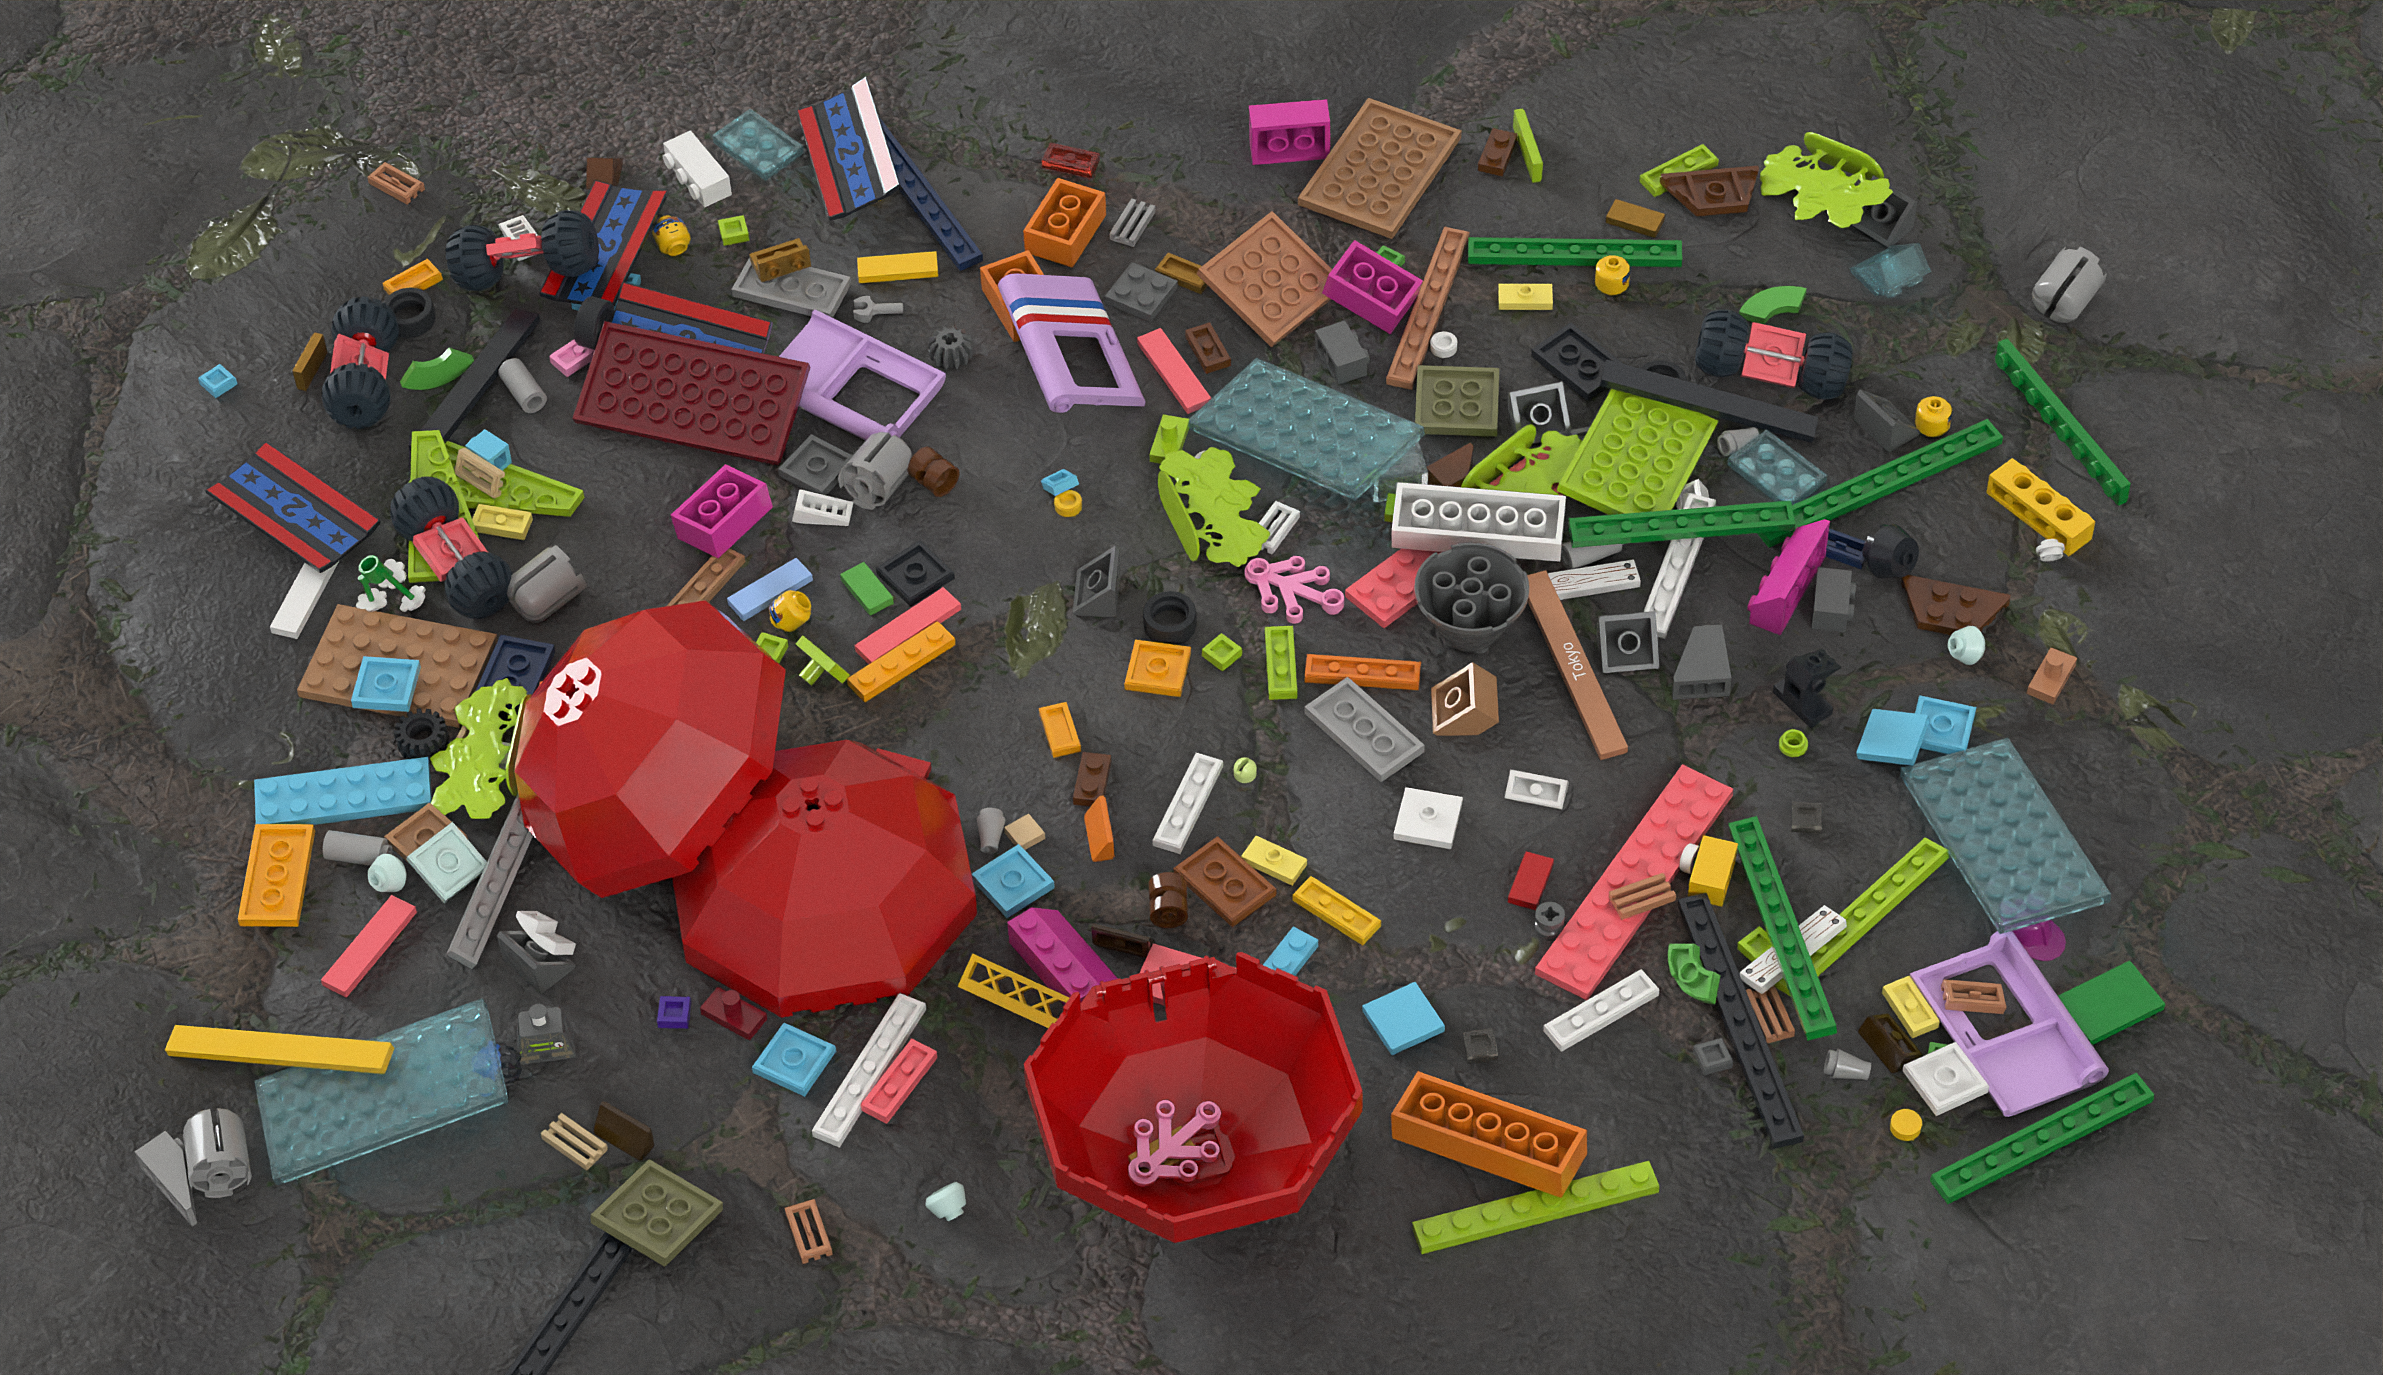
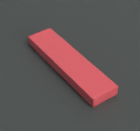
M1161 328L1137 337L1138 346L1187 414L1212 404L1210 395Z
M943 587L855 645V652L868 664H871L935 622L942 623L961 610V603Z
M391 895L321 979L322 986L347 998L417 913L416 907Z

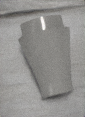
M1755 427L1724 431L1717 439L1718 449L1724 456L1735 457L1751 445L1758 443L1760 435Z
M984 808L976 818L981 843L980 850L984 853L992 854L998 851L999 841L1006 820L1001 810Z
M1840 1049L1836 1051L1829 1050L1824 1065V1073L1829 1074L1830 1078L1862 1079L1867 1081L1871 1070L1870 1062L1863 1061Z

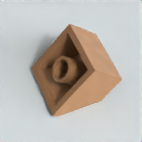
M1472 662L1431 688L1433 734L1437 736L1479 735L1499 723L1497 677Z

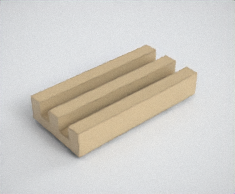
M467 448L458 450L455 474L492 498L501 496L502 491L499 488L503 487V481L500 479L504 478L505 472Z
M563 1113L558 1116L556 1123L553 1121L549 1125L550 1129L548 1131L544 1130L541 1133V1137L545 1142L586 1171L608 1150L607 1144ZM555 1135H560L568 1142H570L571 1145H573L577 1149H580L585 1154L590 1156V1158L586 1159L584 1156H582L574 1149L569 1147L567 1144H565L557 1137H555Z

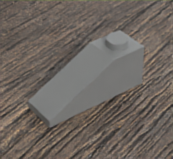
M164 1131L136 1150L135 1154L145 1174L188 1223L194 1226L197 1224L193 1192L188 1179L185 1147L179 1138L173 1140Z

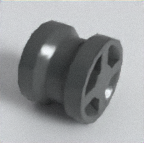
M1544 902L1538 906L1535 912L1536 920L1534 926L1538 936L1543 939L1552 940L1556 939L1564 929L1565 911L1561 905L1555 902Z

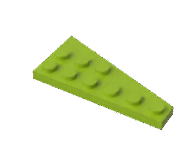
M440 431L412 432L410 482L416 478L430 476L447 483L454 490L459 501L458 519L463 517L478 537ZM409 541V582L440 581L413 542Z
M447 441L445 447L455 471L458 450L466 447ZM512 464L503 470L505 476L500 479L503 481V487L499 488L502 492L501 496L497 498H492L456 475L467 507L477 509L478 504L531 512L532 514L571 517L585 498L584 492L581 489Z

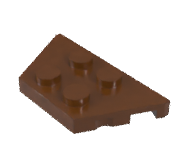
M1746 166L1661 174L1659 182L1695 216L1747 212L1759 167Z
M1911 575L1904 576L1901 580V586L1905 588L1908 596L1907 602L1910 610L1914 612V621L1917 629L1952 635L1955 631L1967 626H1975L1982 632L1983 627L1989 625L2003 607L2007 608L2009 606L2011 597L2009 594Z

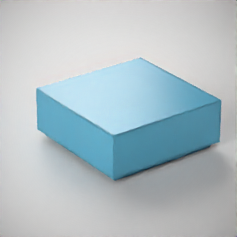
M221 364L198 378L200 385L215 398L237 385L236 378Z
M1065 469L1041 480L1043 489L1055 496L1079 485L1077 476Z

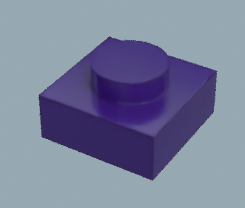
M660 996L657 1017L658 1028L688 1029L691 1011L690 997Z

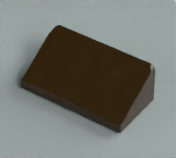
M1094 923L1091 926L1093 945L1147 958L1152 945L1155 944V940L1150 937Z
M1889 1013L1868 1016L1858 1029L1860 1036L1891 1073H1897L1903 1070L1905 1064L1923 1057L1920 1050Z
M602 1101L594 1126V1134L635 1159L643 1160L655 1146L651 1128L606 1101Z

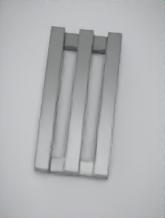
M1131 198L1109 233L1110 240L1134 247L1156 212L1155 205L1150 204L1149 207H1146L1145 202L1141 201L1140 204H1136V200ZM1144 213V216L1142 217L1134 232L1128 239V234L1131 230H1133L1140 215Z

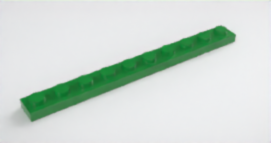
M1986 419L1792 505L1796 523L1794 530L1757 534L1770 548L1785 541L1786 537L1791 538L1797 527L1824 519L1828 521L1833 520L2002 444L2003 436Z
M1757 816L1728 823L1734 843H1738L1737 853L1807 1041L1837 1034L1835 1020Z

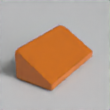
M1103 795L1097 798L1084 816L1093 862L1112 860L1115 857L1107 803Z

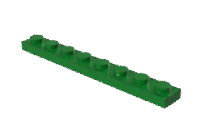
M1468 238V264L1596 266L1599 260L1611 255L1624 258L1630 266L1682 267V240Z
M2006 338L1999 341L1995 355L1997 366L2001 370L2003 369L2010 377L2012 384L2021 390L2028 403L2037 409L2043 421L2053 428L2059 440L2069 447L2074 458L2080 460L2090 477L2096 479L2106 496L2111 497L2117 506L2126 503L2131 483L2009 339Z
M1791 501L1569 518L1568 521L1572 548L1794 530L1796 525Z
M2136 1072L1932 1174L1930 1182L1948 1205L2153 1102L2155 1095Z

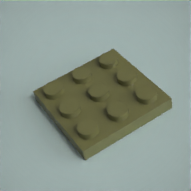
M1418 365L1415 434L1497 437L1499 368Z
M649 1159L591 1214V1223L665 1267L723 1211V1202Z

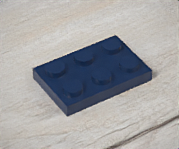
M500 635L476 691L481 687L493 686L497 680L508 678L511 686H523L527 694L532 695L539 687V682L544 680L556 652L554 645ZM506 704L505 707L512 709V704ZM520 704L515 707V711H516V714H517V715H518V711H519Z

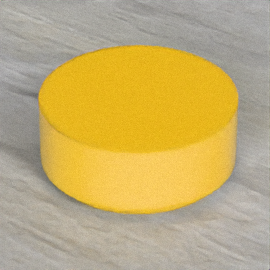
M1067 490L1056 495L1054 498L1055 511L1063 517H1073L1079 514L1082 510L1080 494L1073 490Z
M1901 1109L1893 1114L1890 1130L1896 1138L1910 1141L1919 1136L1922 1127V1119L1919 1114L1910 1109Z

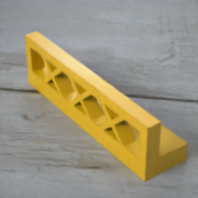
M975 954L971 955L958 984V987L1047 1028L1058 1019L1052 1016L1049 1004L1059 1000L1066 1003L1069 1000V997ZM977 963L986 966L989 979L982 982L971 979ZM993 970H995V971H997V972H999V973H1001V974L995 976ZM1005 977L1012 978L1016 989L1008 994L1000 992L997 983L998 980ZM1019 982L1024 983L1027 986L1021 988ZM992 983L993 988H991V987H989V986H986V985ZM1034 988L1038 990L1042 1002L1030 1006L1026 1004L1023 993ZM1045 994H1048L1053 998L1047 1000ZM1016 995H1018L1019 1000H1017V999H1015V998H1013V997L1016 996ZM1042 1007H1044L1045 1012H1043V1011H1041V1010H1039V1009L1042 1008Z

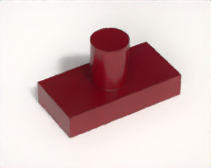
M717 987L700 1007L701 1015L749 1041L767 1021L766 1012L741 1000L739 993L734 990L725 991Z

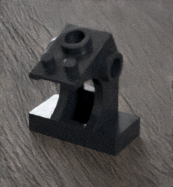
M1824 649L1801 656H1794L1786 665L1785 678L1773 685V693L1803 722L1812 728L1833 714V706L1819 692L1826 686L1825 679L1841 669V666Z

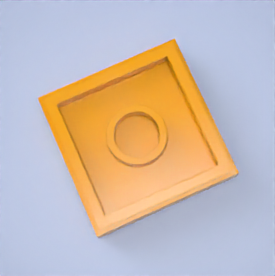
M1135 640L1124 683L1125 690L1181 697L1191 656V647Z

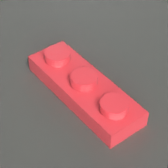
M911 1038L863 1100L861 1110L887 1124L938 1058L937 1051Z

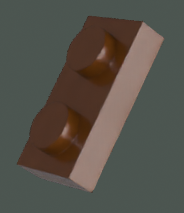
M1492 128L1478 162V171L1503 176L1517 143L1518 133Z
M1210 322L1185 330V338L1206 374L1231 366V358Z
M1082 752L1073 794V805L1091 807L1099 796H1105L1112 762L1111 755Z

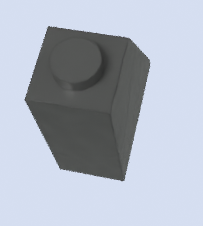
M1722 625L1694 626L1673 677L1672 700L1730 696L1732 678Z

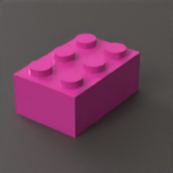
M1327 99L1249 106V139L1252 164L1326 159L1330 153V117Z
M1354 240L1329 273L1322 294L1391 334L1417 299L1423 280Z
M725 464L671 514V519L679 540L719 558L773 506L766 483Z

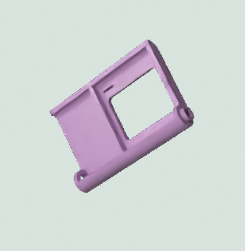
M817 310L812 312L809 323L779 356L807 362L811 367L798 406L799 408L865 441L872 434L887 432L890 433L891 437L896 435L900 438L940 391L946 378V373ZM861 367L872 370L920 394L895 425L890 423L887 426H883L832 399Z
M1997 931L1991 936L1987 946L1910 973L1911 979L1953 1041L1959 1045L1989 1085L1988 1093L2004 1116H2013L2091 1087L2107 1076L2109 1072L2108 1067L2012 931ZM1985 965H1992L2033 1024L1990 1040H1984L1963 1011L1945 1010L1946 1000H1943L1942 995L1944 991H1941V984L1944 979L1955 977Z

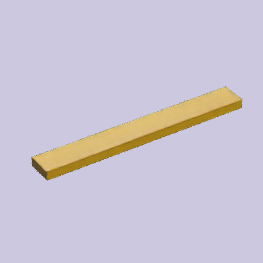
M175 1025L165 1051L168 1056L385 1074L395 1048L390 1042Z

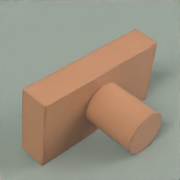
M2050 648L2030 682L2027 694L2054 705L2076 666L2077 658Z

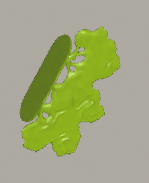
M1807 132L1804 135V143L1812 155L1802 156V150L1799 146H1787L1778 154L1768 155L1764 161L1766 167L1760 173V181L1762 182L1760 187L1761 194L1764 196L1780 195L1794 189L1798 191L1799 194L1793 198L1794 206L1797 207L1795 220L1810 219L1821 211L1827 210L1829 222L1839 228H1846L1851 224L1859 223L1863 215V206L1882 204L1893 192L1889 189V179L1884 178L1881 167L1872 157L1860 150L1813 132ZM1796 157L1801 158V159L1798 160V161H1795V162L1793 161L1794 158H1796ZM1804 160L1806 162L1812 160V162L1809 163L1807 166L1801 168L1796 167V164ZM1818 160L1834 168L1831 170L1820 169ZM1812 164H1815L1814 169L1810 168ZM1844 171L1851 173L1853 175L1850 177L1846 176ZM1873 175L1879 178V179L1871 180L1872 177H1873ZM1859 179L1861 183L1858 186H1855L1854 184Z
M1532 424L1526 425L1478 463L1468 473L1461 488L1558 495L1557 492L1552 490V485L1560 483L1582 440L1579 439L1577 434L1564 436L1557 431H1547L1542 435L1541 447L1529 449L1535 440L1536 428ZM1549 446L1551 450L1548 451L1544 450L1543 448ZM1538 452L1549 454V458L1541 460L1533 457L1532 454L1537 456ZM1522 456L1526 457V465L1523 469L1517 472L1508 469ZM1530 459L1535 461L1534 466L1530 465ZM1501 473H1503V476L1501 477L1498 485L1494 486L1489 484Z
M1209 447L1208 450L1201 454L1199 459L1183 450L1165 453V460L1161 462L1159 467L1161 470L1158 474L1159 494L1164 509L1190 560L1194 562L1199 557L1200 545L1198 537L1210 543L1206 556L1215 563L1230 562L1234 566L1240 567V565L1246 564L1247 557L1258 555L1262 549V544L1270 536V532L1257 522L1240 518L1239 512L1249 509L1252 504L1251 497L1256 496L1261 488L1246 479L1232 480L1229 478L1232 470L1235 468L1231 453L1214 447ZM1169 475L1172 476V477H1174L1175 480L1177 481L1176 484H1175V486H1174V484H1173L1171 478L1169 477ZM1189 481L1190 483L1189 485L1182 486V482ZM1178 493L1189 495L1188 508H1185ZM1188 513H1200L1205 520L1204 526L1196 530ZM1209 524L1213 525L1212 529H1206V526ZM1206 532L1219 533L1223 536V539H1213L1211 534L1206 535ZM1213 542L1221 543V546L1216 547Z
M508 678L497 680L493 686L481 687L470 698L464 699L455 707L454 711L458 722L470 732L465 738L454 739L448 744L445 751H439L430 758L436 771L448 773L450 776L442 785L436 788L431 800V804L443 815L457 810L461 805H465L471 819L490 818L493 811L498 810L505 804V797L499 790V784L504 779L507 781L511 794L517 796L518 788L514 770L525 704L531 697L523 686H511ZM506 704H512V709L506 708ZM520 704L519 711H518V715H517V714H516V711H515V707ZM499 712H507L508 714H510L508 715V719L512 720L503 721L498 716ZM502 724H506V728L499 729ZM515 726L511 745H503L501 741L503 733L510 727ZM509 752L506 770L499 768V763ZM498 777L495 782H488L490 778Z

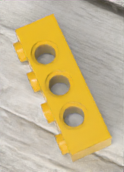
M2012 458L1989 475L1986 493L2044 538L2057 539L2058 542L2063 543L2065 547L2063 552L2066 555H2072L2092 539L2095 520L2088 513L2083 512L2072 504L2068 498L2051 488L2047 482L2042 481L2031 473L2026 466L2021 465Z

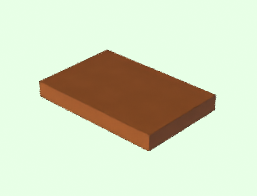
M1218 836L1173 868L1174 873H1178L1186 879L1187 887L1232 928L1277 895V889Z

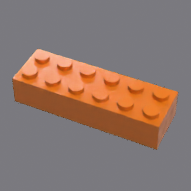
M1419 1071L1391 1113L1393 1139L1560 1198L1564 1195L1587 1155L1586 1129Z

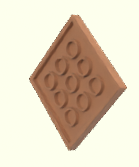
M1272 211L1199 268L1197 275L1271 347L1276 345L1331 300L1322 292L1332 269Z

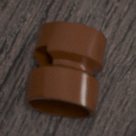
M928 446L921 448L912 456L907 468L910 477L919 484H923L928 491L937 497L948 494L955 487L960 475L959 469L947 459H943L937 451Z
M1163 872L1156 874L1150 879V921L1154 925L1161 928H1175L1186 923L1188 919L1186 879L1182 875L1173 872Z

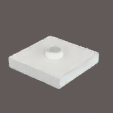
M1405 787L1394 830V839L1451 849L1463 804V797Z
M1956 1042L1903 1066L1904 1074L1936 1116L1980 1097L1989 1091L1987 1082Z

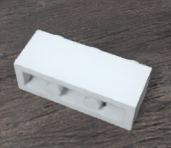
M691 130L663 143L665 151L663 160L668 169L672 168L675 171L679 182L688 187L694 200L698 199L704 208L732 195L729 176Z

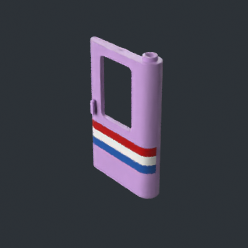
M1010 274L1000 280L998 284L999 291L1051 411L1064 413L1070 410L1073 404L1145 406V399L1094 283L1090 278ZM1055 336L1096 337L1119 388L1077 386L1073 381Z

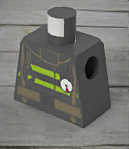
M535 1004L529 1011H523L518 1014L517 1051L521 1054V1065L576 1058L574 1030L562 1008H546L542 1004Z

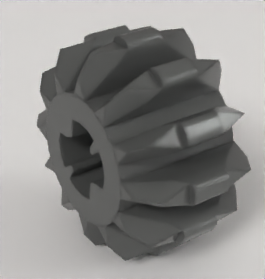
M955 325L951 329L943 326L942 331L934 330L933 336L929 338L928 355L930 360L934 361L936 367L944 366L946 371L950 367L958 370L960 364L967 365L968 359L972 358L973 340L971 335H967L965 328L958 330Z

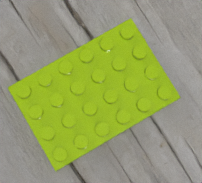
M1611 389L1556 491L1608 515L1673 510L1715 431L1718 420L1699 412Z

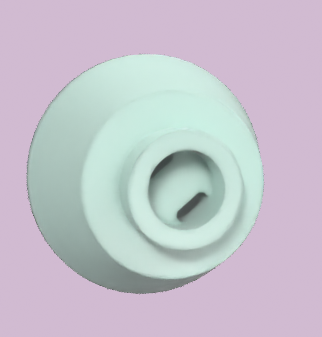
M1967 626L1955 631L1948 640V649L1955 659L1966 665H1973L1984 654L1985 639L1977 627Z
M382 854L370 866L368 881L379 892H397L405 885L406 869L397 857L391 854Z
M954 1182L939 1189L926 1198V1208L939 1219L946 1217L947 1221L958 1217L964 1213L962 1207L966 1205L964 1186Z

